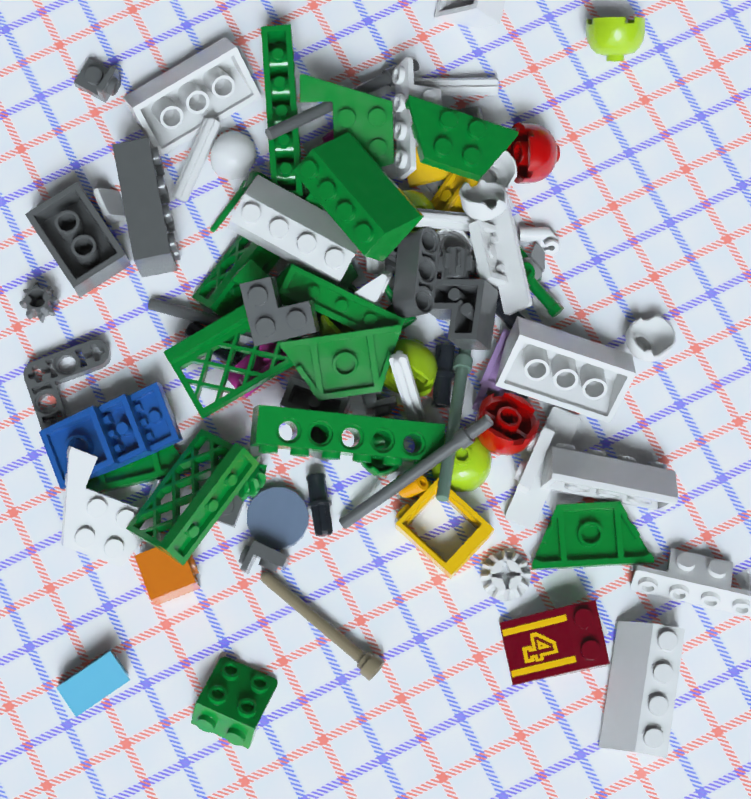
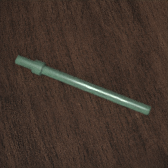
M459 348V353L454 359L453 370L455 371V379L444 444L454 437L453 434L460 428L467 376L471 372L473 364L471 350ZM456 452L441 462L436 493L438 501L446 502L449 500Z

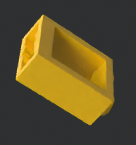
M438 478L433 484L428 481V489L417 494L420 498L412 506L407 503L397 513L395 518L398 521L395 523V528L446 576L452 579L492 536L495 529L450 489L449 500L446 502L477 530L446 562L408 527L436 497Z

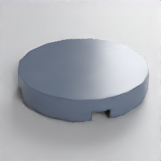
M272 487L261 491L252 499L247 510V526L251 536L257 542L274 550L285 549L295 546L304 537L309 526V512L304 500L296 492L285 487Z

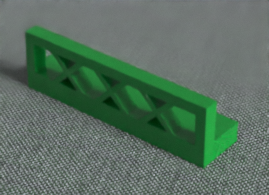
M239 235L192 298L210 309L215 315L224 317L244 305L240 286L233 283L230 279L247 260H253L268 275L281 257L253 242L244 249L250 240ZM232 264H234V266L232 267V269H231L230 271L226 272V270L229 268V266L232 265ZM216 287L211 296L208 299H206L205 297L208 295L211 289Z
M293 264L279 290L280 294L299 303L313 300L317 312L354 330L401 324L403 327L406 321Z

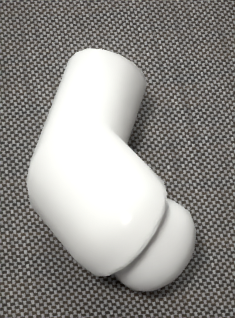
M520 227V242H535L548 255H555L559 252L561 242L548 227Z

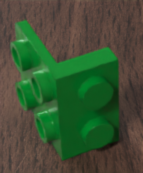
M221 657L196 701L191 724L196 725L204 732H211L225 738L233 745L249 749L255 738L259 721L277 688L278 681L231 658Z

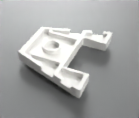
M69 446L67 449L68 464L65 475L66 494L65 504H63L61 545L122 567L143 542L142 539L131 534L126 529L141 508L86 488L98 457ZM154 480L147 500L161 483V480ZM180 489V496H181L182 493H183V489ZM172 492L163 497L161 505L172 501ZM167 512L161 514V519ZM153 517L147 519L140 530L152 527Z

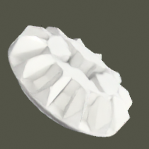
M503 550L492 554L484 562L480 578L484 590L492 598L499 601H513L527 591L531 581V572L527 561L518 553ZM504 563H506L509 572L519 574V576L510 579L508 589H506L503 579L492 577V575L502 572Z

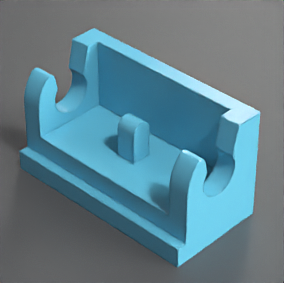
M110 649L58 684L56 688L77 717L130 681V678L113 650Z

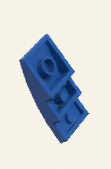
M158 382L131 395L123 394L98 407L92 405L39 431L60 489L66 488L65 475L67 473V449L69 446L98 457L90 475V480L152 455L183 440L162 384Z

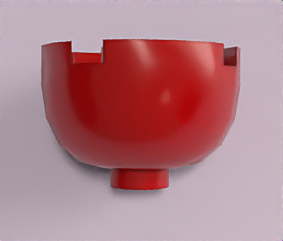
M523 122L514 124L512 128H515V131L519 133L506 149L516 160L518 173L514 182L517 184H530L547 178L560 158V148L556 144L553 135L548 129L539 124Z
M505 392L503 396L494 397V394L488 395L482 400L475 417L476 422L487 414L494 423L493 426L477 436L481 444L490 452L506 456L517 454L526 449L534 440L540 422L539 419L536 420L534 415L535 409L528 401L515 394Z

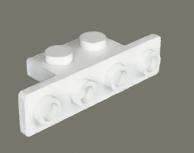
M406 57L394 68L392 74V81L395 84L393 110L396 112L394 138L397 140L394 164L397 168L398 179H405L416 170V146L418 147V143L413 137L411 129L413 121L410 110L405 107V100L411 95L442 106L441 89L414 84L412 57Z
M508 202L506 210L498 217L486 222L476 220L468 224L471 235L469 241L474 249L477 263V275L480 279H485L491 285L498 286L504 314L511 315L532 306V299L510 202Z
M556 406L552 407L540 435L536 434L534 440L528 445L527 451L532 452L528 463L521 461L514 479L519 480V484L505 514L506 520L528 530L534 529L550 492V489L540 488L546 452L552 446L556 447L558 443L571 444L581 421L579 416Z
M671 548L667 572L640 565L636 566L630 586L632 590L751 617V591L731 587L734 562Z

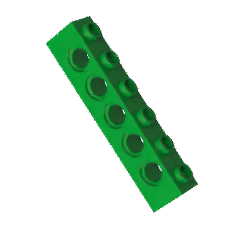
M291 24L261 27L267 128L298 114ZM298 127L273 140L268 139L271 182L303 199V183L293 173L295 168L301 163Z
M257 405L253 408L250 446L259 447L258 452L267 454H278V449L290 450L291 456L309 457V452L321 453V458L327 460H340V456L344 455L352 456V462L371 463V458L383 459V465L402 466V461L414 462L415 465L444 445L445 424ZM281 424H287L292 429L290 440H284L280 436L279 427ZM313 427H318L323 432V440L320 444L311 439L310 432ZM344 430L350 431L354 436V443L351 447L346 446L342 441ZM375 433L380 434L384 438L385 444L382 450L377 449L373 444ZM406 436L412 438L415 443V449L412 453L404 448L403 442Z

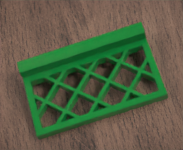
M245 305L235 309L163 352L202 419L294 366L287 356L280 355V341L277 342L274 354L260 351V345L254 346L253 349L238 346L240 336L246 332H251ZM297 336V337H293V338H289V339H284V340L301 339V337H300V336ZM219 348L230 350L226 365L211 362L215 350ZM236 351L251 354L247 370L232 366ZM257 356L272 359L269 370L264 373L252 371ZM193 363L203 365L199 381L186 378L182 370ZM209 367L224 370L220 386L204 382ZM229 372L245 375L242 386L237 389L225 387ZM191 385L197 386L195 392L193 391ZM202 388L218 391L215 401L203 408L199 401Z
M201 429L126 529L131 534L166 553L184 566L257 468L259 462L244 446L236 442L232 444ZM206 440L209 441L210 450L199 454V450ZM226 454V456L218 465V456ZM210 460L211 468L199 472V464ZM191 467V475L180 479L182 472ZM208 478L199 490V482ZM191 485L192 493L180 497V489ZM172 492V501L161 505L163 497ZM189 504L180 516V507ZM172 510V519L161 523V514ZM153 517V526L140 530L145 521ZM169 530L161 541V532Z

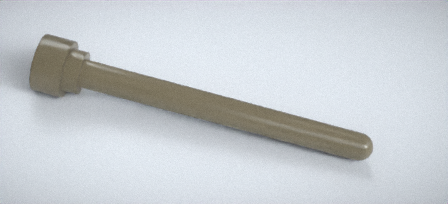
M266 571L261 574L260 580L263 584L358 663L359 673L370 681L385 664V661L376 653L372 655L370 652L365 653L270 572Z

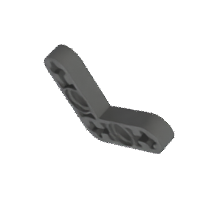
M98 339L89 340L27 364L23 372L24 381L41 430L53 425L50 421L51 418H56L57 422L68 418L57 385L103 369L110 363L111 351L105 342ZM98 348L99 351H105L100 355L101 360L95 361L93 357L85 359L84 361L87 364L85 367H82V361L77 355L82 352L84 358L93 354L92 349ZM67 357L75 359L76 366L73 371L68 373L60 371L59 364L62 359ZM50 363H53V369L58 375L54 378L51 372L42 375L43 381L41 382L31 379V377L35 376L34 370L40 369L42 373L50 371L51 369L48 366ZM46 396H53L56 398V407L48 412L41 410V400Z

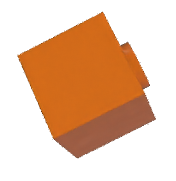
M157 548L134 555L150 600L156 606L200 589L196 577L199 571L193 555L190 556L184 566Z

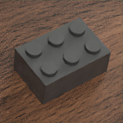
M78 182L73 183L25 214L79 298L131 265L126 253Z

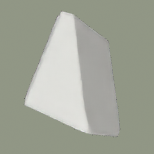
M104 188L93 189L94 196L107 224L111 225L126 219L123 200L118 191Z
M387 270L354 292V294L373 304L377 303L385 292L392 272Z

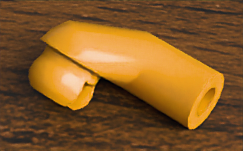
M421 476L398 493L403 498H411L428 489V480L426 477Z

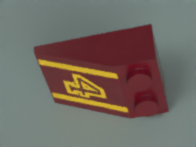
M596 600L568 605L499 623L512 686L602 668L610 664Z

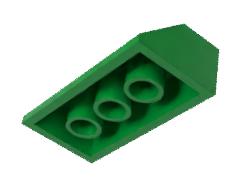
M349 132L313 148L293 171L365 257L383 262L424 217Z

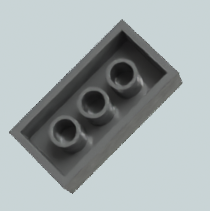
M149 137L112 144L133 260L141 277L177 271L176 261L181 260L175 235L170 233L176 230L173 215L170 212L169 204H167L170 203V198L163 177L165 172L158 147H152Z

